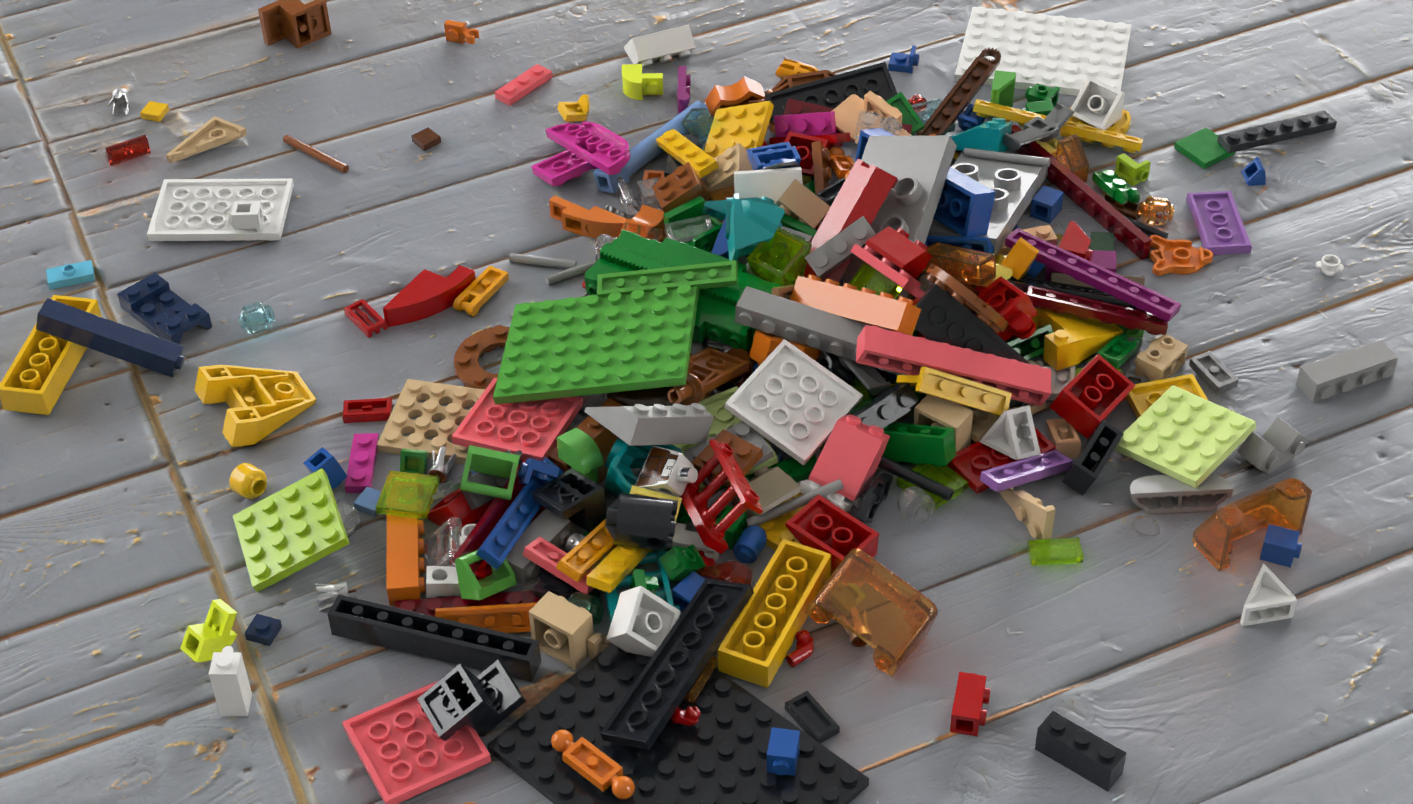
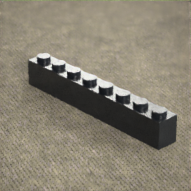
M339 594L328 612L332 635L457 665L461 664L483 671L499 660L504 664L512 678L529 682L533 681L541 664L539 641Z

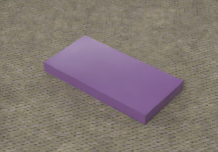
M1231 191L1187 193L1186 200L1204 249L1210 250L1213 255L1251 253L1252 246Z

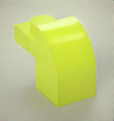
M642 64L622 65V89L624 94L635 100H643V95H663V73L643 74Z
M221 599L212 600L205 623L189 625L187 627L180 649L196 663L212 660L213 652H222L224 647L231 646L235 641L237 634L231 629L237 612Z

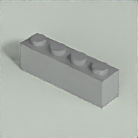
M1382 340L1300 366L1296 385L1312 402L1327 399L1330 396L1394 375L1398 357Z

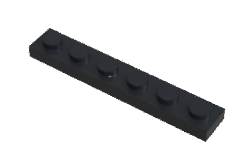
M1323 110L1219 134L1217 142L1228 153H1233L1335 129L1337 121L1328 112Z

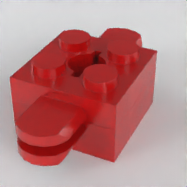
M1001 276L988 287L981 285L974 287L980 293L977 296L1009 323L1003 332L999 331L996 333L1004 341L1008 340L1012 335L1024 340L1035 333L1036 325L1032 319L1038 313L1026 293Z

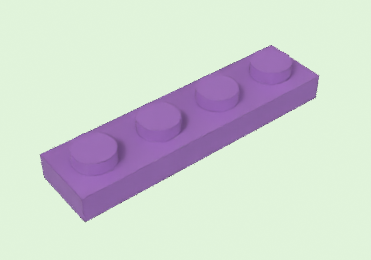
M1052 450L981 471L980 481L989 486L990 489L1000 492L1068 471L1073 464V460L1058 450Z

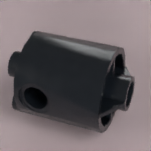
M620 493V497L607 508L605 527L614 540L613 544L668 552L672 547L675 532L678 500Z

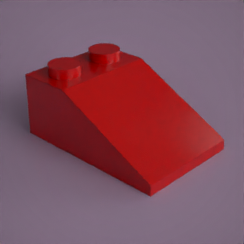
M819 494L785 523V527L802 545L831 554V575L838 580L843 575L849 580L877 554L879 533Z

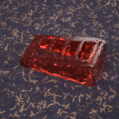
M736 561L700 568L698 569V574L708 579L751 585L753 571Z

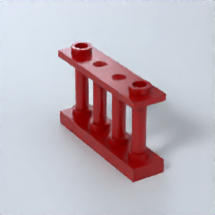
M712 438L709 444L715 454L698 471L696 482L687 483L680 498H682V503L703 544L723 554L729 548L724 539V532L748 508L758 514H761L764 510L759 503L760 497L751 489L732 455L734 453L733 449L727 443H719ZM721 464L723 470L700 493L699 485ZM729 479L732 485L708 509L707 504L710 497ZM738 495L741 501L717 525L715 522L716 516Z

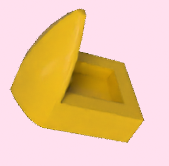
M587 94L582 95L577 102H559L557 109L565 122L585 121L587 119L590 109L589 96Z

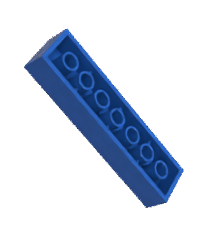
M882 128L860 130L855 162L857 159H862L869 136L895 135ZM950 166L933 219L964 237L986 235L996 192Z

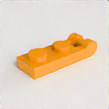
M489 265L455 299L453 308L460 312L464 310L470 316H477L480 308L509 280L508 272Z

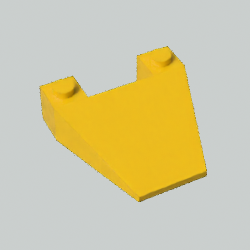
M1044 307L1035 308L1038 314L1032 319L1036 327L1051 324L1054 333L1045 335L1043 360L1056 371L1079 364L1099 351L1114 337L1124 333L1114 323L1104 324L1097 319H1082L1075 314H1061L1053 311V309Z
M230 365L203 366L198 369L194 391L202 403L226 402L230 407L226 412L222 433L231 447L256 444L316 403V398L297 372Z

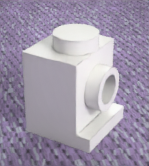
M234 201L232 211H229V223L233 224L234 229H257V232H262L264 215L261 201Z

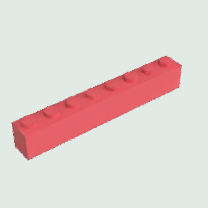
M865 325L857 337L856 363L906 375H919L921 367H928L1012 393V400L1042 406L1051 395V369L1039 365L981 353L969 348L956 347L948 343L931 341L923 337L906 335L898 331L881 329L877 326Z

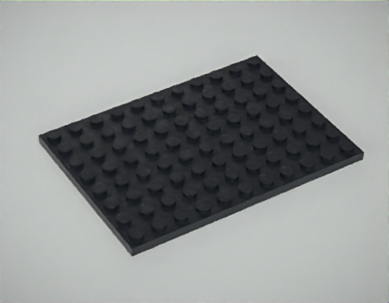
M613 643L487 744L489 753L553 804H849L869 786V778L709 663L706 664L679 705L682 710H686L689 706H695L700 710L699 722L695 725L675 724L670 719L650 750L603 741L600 735L601 730L652 658L626 652ZM772 727L800 731V750L795 776L767 772V750ZM558 730H567L572 734L574 743L583 737L622 766V776H627L634 782L635 790L633 795L627 799H619L613 794L612 786H609L604 792L563 761V752H558L552 747L551 738L553 734Z

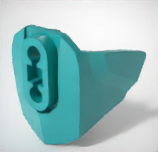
M734 194L733 198L727 197L725 239H729L727 241L729 260H736L737 262L739 257L770 250L782 228L781 220L785 210L761 202L739 200V194Z
M617 438L605 464V467L608 468L605 487L618 495L620 493L630 494L632 485L635 486L638 477L633 474L631 469L643 468L652 446L682 453V449L672 444L630 446L622 439Z

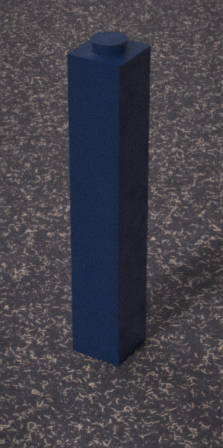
M49 298L46 299L38 312L36 330L170 377H173L177 369L181 370L184 364L185 356H182L184 346Z

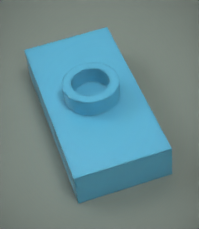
M91 260L46 269L50 290L95 281Z

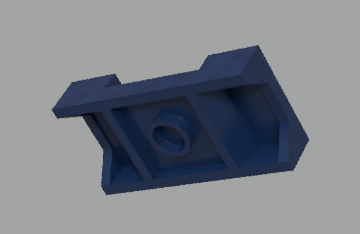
M156 272L117 294L121 308L162 339L180 344L183 334L195 326L201 325L207 329L212 328L209 313L196 303L190 305L170 290L169 283Z

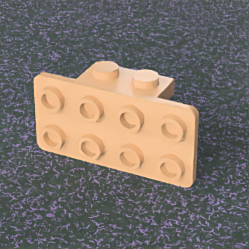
M872 91L864 95V100L856 94H852L832 110L835 111L836 129L841 133L850 132V139L857 145L860 130L882 128L895 136H912L901 128L902 113Z

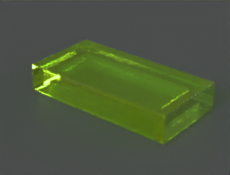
M1079 537L1027 541L1031 566L1083 563L1084 555Z

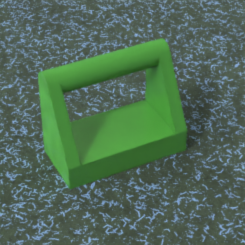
M995 70L991 89V103L1013 108L1016 72Z
M469 445L460 490L511 500L520 455ZM469 471L510 479L508 489L467 481Z
M478 550L455 560L461 599L482 600L517 584L515 573L506 558L497 570L492 567V575L478 581L469 567L470 564L482 560L476 554Z

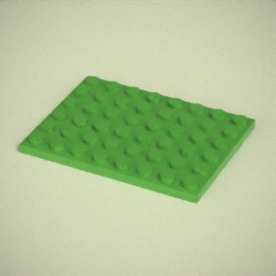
M684 284L674 289L659 287L654 291L647 292L635 290L629 294L614 292L609 296L602 297L590 295L586 297H569L559 300L516 304L494 390L493 399L495 405L686 385L699 298L698 287H690V285Z

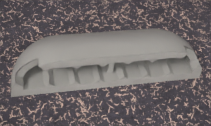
M1210 474L1197 488L1168 475L1140 477L1130 485V495L1133 503L1143 509L1145 513L1150 514L1212 511L1217 509V505L1225 501L1227 497L1230 499L1234 490L1228 480L1214 474Z

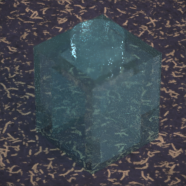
M692 108L681 123L688 135H699V142H706L713 117L707 108Z

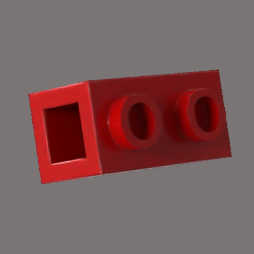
M959 672L951 714L950 732L978 737L979 726H985L987 709H982L983 704H989L991 688L986 687L987 676Z

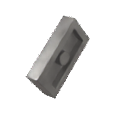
M1210 351L1190 358L1189 366L1217 395L1237 387L1238 379Z

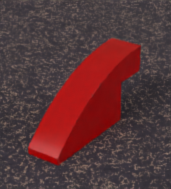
M459 265L446 278L424 269L383 307L384 319L387 321L388 327L422 320L452 307L455 299L476 279L475 271Z

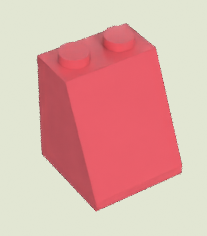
M844 415L837 420L809 476V480L824 486L840 479L844 488L836 491V493L854 501L869 489L890 436L885 434L884 430L878 426H868L862 423V420L857 416Z

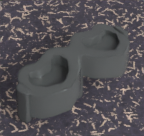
M605 205V210L630 219V216L620 209Z

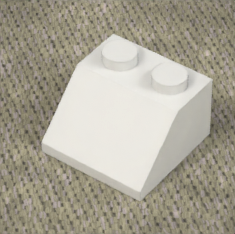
M642 586L620 593L606 640L626 652L652 657L678 620L681 611Z

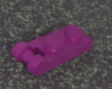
M678 66V114L688 108L690 102L691 74H687L686 66Z

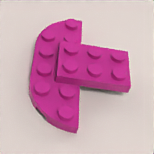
M582 122V125L565 123L548 128L545 131L549 139L567 150L531 166L534 175L551 186H561L565 181L580 177L584 172L591 169L599 168L608 175L618 174L621 172V168L629 161L631 153L629 144L624 138L602 125L593 122Z

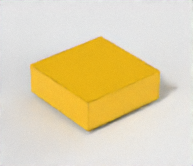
M149 101L140 112L141 119L160 122L168 113L169 106L168 104Z

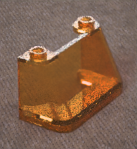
M1288 478L1218 509L1195 528L1192 543L1218 571L1228 568L1231 561L1228 555L1232 554L1233 549L1229 542L1263 527L1268 528V524L1299 531L1302 534L1312 490L1296 478Z
M852 549L809 603L805 613L816 623L828 624L833 618L875 649L873 653L875 666L892 677L928 635L938 615V610L930 599L864 551Z

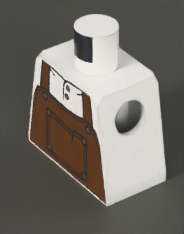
M652 446L635 486L680 497L683 495L687 483L696 482L698 472L693 464L680 452Z

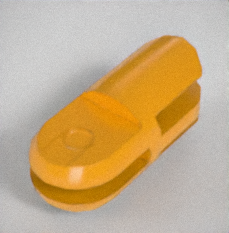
M785 58L776 70L775 75L783 79L788 75L819 70L812 65Z

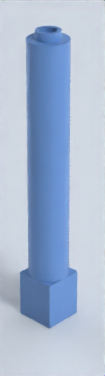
M696 101L630 149V159L621 168L620 173L608 175L599 168L594 170L593 174L598 191L614 194L628 184L631 175L664 152L658 146L657 138L672 129H675L680 134H688L709 118L708 107L704 103Z

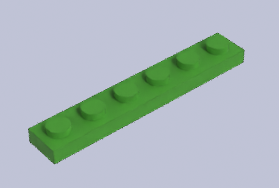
M736 260L598 274L597 296H609L614 292L629 294L635 290H643L644 292L654 291L659 287L674 289L684 284L690 285V287L697 286L698 289L737 286L738 264Z

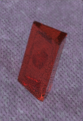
M146 134L105 148V157L110 166L151 153Z

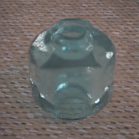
M259 301L242 307L238 321L242 329H246L250 334H256L269 330L272 327V323L275 322V315L270 305Z

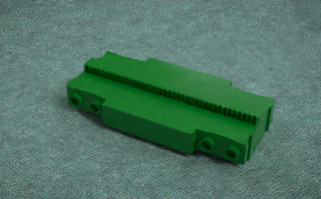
M622 229L618 238H615L611 244L609 242L600 249V258L586 271L584 281L587 293L597 295L598 274L730 260L668 237L660 243ZM737 262V286L699 289L692 340L702 343L707 337L713 341L729 345L732 348H742L748 352L752 347L755 331L758 329L735 322L736 305L746 286L772 294V288L782 285L760 279L756 275L748 274L747 266Z

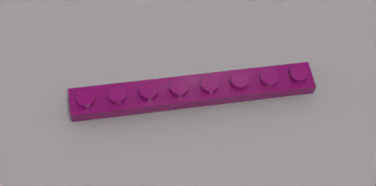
M1017 228L1005 239L1004 246L1012 249L1018 239L1022 237L1039 250L1035 261L1065 273L1097 290L1108 293L1116 299L1123 300L1140 310L1151 313L1159 319L1169 322L1180 311L1181 303Z

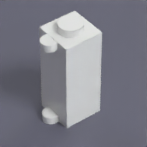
M226 646L222 652H213L209 670V678L220 716H248L252 692L241 652H234L233 647Z

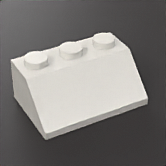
M689 24L634 37L624 46L625 52L633 64H642V67L652 65L653 61L660 60V62L669 61L672 59V56L679 55V58L691 55L690 52L696 48Z
M801 167L736 171L734 172V194H739V199L752 197L761 199L762 196L774 200L775 204L794 179L803 184Z

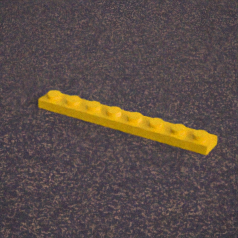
M976 99L973 112H977V115L980 117L989 118L990 115L1006 119L1005 122L1015 121L1022 127L1037 116L1042 119L1047 117L1046 115ZM1067 121L1059 130L1060 135L1072 138V136L1081 137L1082 141L1089 143L1098 141L1102 142L1103 146L1114 148L1115 145L1123 147L1122 150L1130 153H1135V150L1140 151L1143 142L1142 138Z

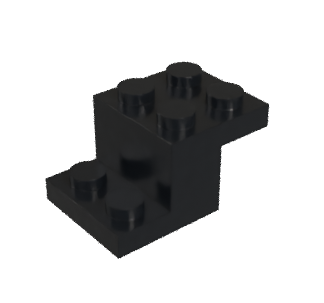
M572 468L532 491V497L535 502L563 520H571L589 533L606 519L607 508L620 497V495L598 482H593Z
M499 660L495 661L477 677L463 665L459 664L417 698L438 736L444 741L466 724L482 736H485L526 702L506 667Z

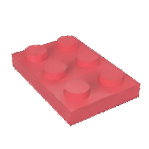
M855 244L850 252L914 297L921 298L925 294L919 288L921 285L919 281L895 266L885 257L879 255L869 246L865 245L862 248Z

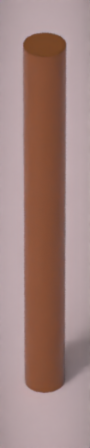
M289 135L283 137L284 143L343 173L348 171V165Z

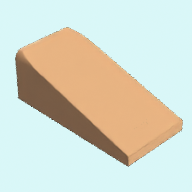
M1064 419L1046 420L1050 440L1056 446V450L1068 458H1077L1081 451V440L1076 429Z

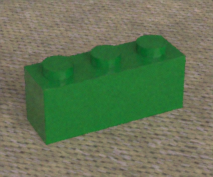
M892 422L883 428L884 433L889 435L890 438L882 456L895 462L905 461L913 465L924 463L933 464L935 467L947 466L956 456L954 428Z

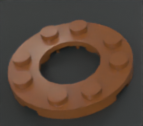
M933 264L927 269L926 273L928 275L926 279L929 282L935 283L944 291L947 290L952 294V297L972 313H976L977 317L996 333L999 331L1003 332L1009 325L991 306L944 270Z
M497 325L494 328L479 331L461 343L454 356V368L456 377L463 382L464 387L486 390L494 377L498 378V374L482 369L478 361L479 357H482L483 352H491L497 346L503 348L506 345L510 327Z

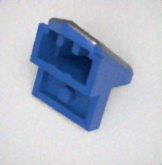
M789 142L747 149V158L753 170L793 168L800 165L801 157L796 147H791Z

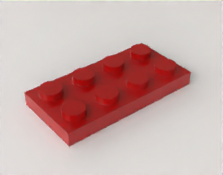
M1035 428L1040 453L1056 450V446ZM978 441L956 452V456L947 466L978 494L990 488L980 481L981 471L1019 460H1015Z

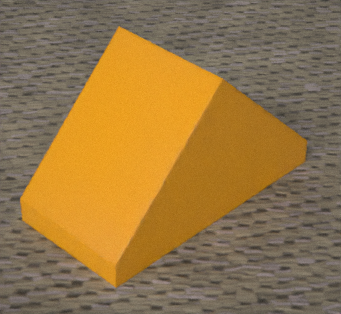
M1020 237L1000 265L1012 269V276L1019 280L1027 274L1039 250Z

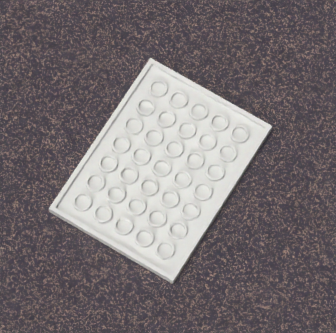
M972 7L954 81L958 82L982 50L990 47V49H997L1001 53L1000 64L995 70L1016 72V89L1027 90L1029 86L1034 87L1038 83L1053 89L1056 86L1060 87L1059 94L1078 96L1085 81L1090 76L1121 91L1132 25L1122 22L1113 23L1103 20L1095 21L1084 18L1050 16L1042 13L1033 14L1023 11L1015 12L1004 9ZM987 56V57H986V58H988V60L990 59V61H991V59L994 60V57H992V56ZM995 71L991 74V76L988 78L984 85L992 86Z

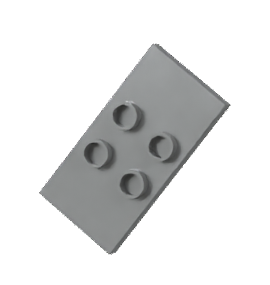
M950 135L869 136L861 160L868 165L872 164L898 179L895 188L891 189L871 224L876 234L888 226L894 230H897L899 227L910 235L908 239L915 243L916 240H919L925 244L957 147ZM854 255L842 278L844 277L843 284H849L850 280L853 279L854 286L858 287V291H861L862 287L875 291V295H880V292L895 296V300H898L899 296L907 298L909 294L856 255Z
M962 151L952 165V168L996 192L988 232L986 235L975 237L989 238L994 246L992 255H997L1005 243L1006 237L1010 235L1047 177L1048 167L964 157V151ZM935 219L932 220L928 236L964 237Z

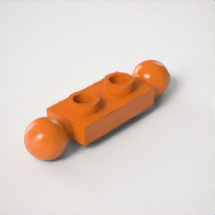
M833 147L829 150L831 160L828 161V164L839 179L843 177L846 179L855 162L850 156H845L842 148Z
M558 730L553 734L551 738L552 747L558 752H563V761L604 792L609 786H612L613 794L619 799H627L633 795L635 790L634 782L631 778L622 776V766L583 737L574 743L572 734L567 730Z

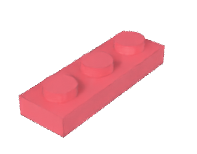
M536 64L495 91V99L511 106L552 78V71Z
M539 536L524 548V557L573 586L578 591L587 595L595 589L586 585L587 575L593 569L579 582L574 581L556 569L558 561L567 553Z

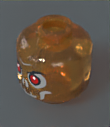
M1151 195L1139 205V215L1142 216V220L1146 224L1164 226L1167 222L1171 221L1174 214L1173 204L1165 197Z

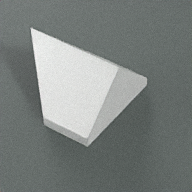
M1030 405L1004 411L979 441L1015 460L1041 454Z
M1264 563L1244 604L1240 621L1242 626L1293 618L1297 603L1295 595Z

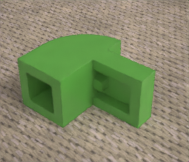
M577 427L558 436V458L570 465L578 473L595 483L598 482V467L604 464L601 452L594 440Z

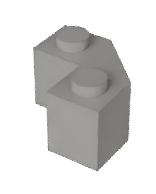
M1277 417L1262 437L1252 432L1237 452L1258 469L1269 474L1294 459L1296 455H1299L1304 450L1308 438L1289 423Z

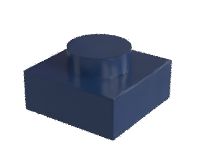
M256 614L244 633L246 640L270 646L282 628L281 620Z

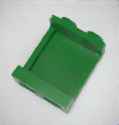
M701 196L663 214L665 232L674 240L707 252L713 249L723 223H720L716 218L702 213L705 200Z

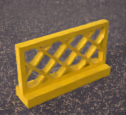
M921 367L919 375H897L896 383H909L911 387L916 388L915 391L997 416H1001L1004 411L1008 410L1012 396L1010 392L928 367Z

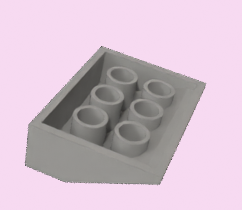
M674 403L672 406L635 404L634 406L586 407L584 411L630 446L706 443L714 418L712 414L705 410L706 408L703 405L697 403L686 406Z

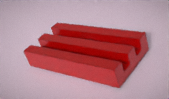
M364 299L344 308V314L368 338L372 337V332L378 334L381 328L384 330L388 329L387 321ZM368 315L376 322V324H374V323L368 318Z
M392 398L344 400L343 423L388 421L393 411Z

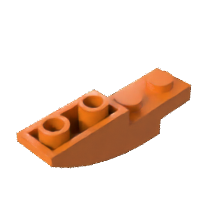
M555 195L549 199L550 216L561 221L564 230L581 236L614 240L619 237L626 220L624 217L597 206L588 210Z

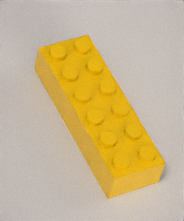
M53 295L51 298L57 302L102 317L97 299ZM35 324L0 383V400L3 409L49 415L87 347L36 330Z
M782 539L756 583L753 595L717 650L718 670L720 672L765 688L770 686L796 639V633L801 630L822 592L821 589L826 585L831 576V554Z

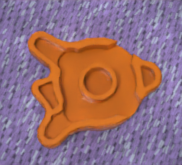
M1151 235L1149 237L1152 239L1151 247L1155 249L1150 252L1149 257L1155 263L1152 273L1156 276H1162L1167 273L1192 274L1213 260V253L1210 250L1199 247L1198 250L1192 246V241L1182 239L1168 240L1158 235Z

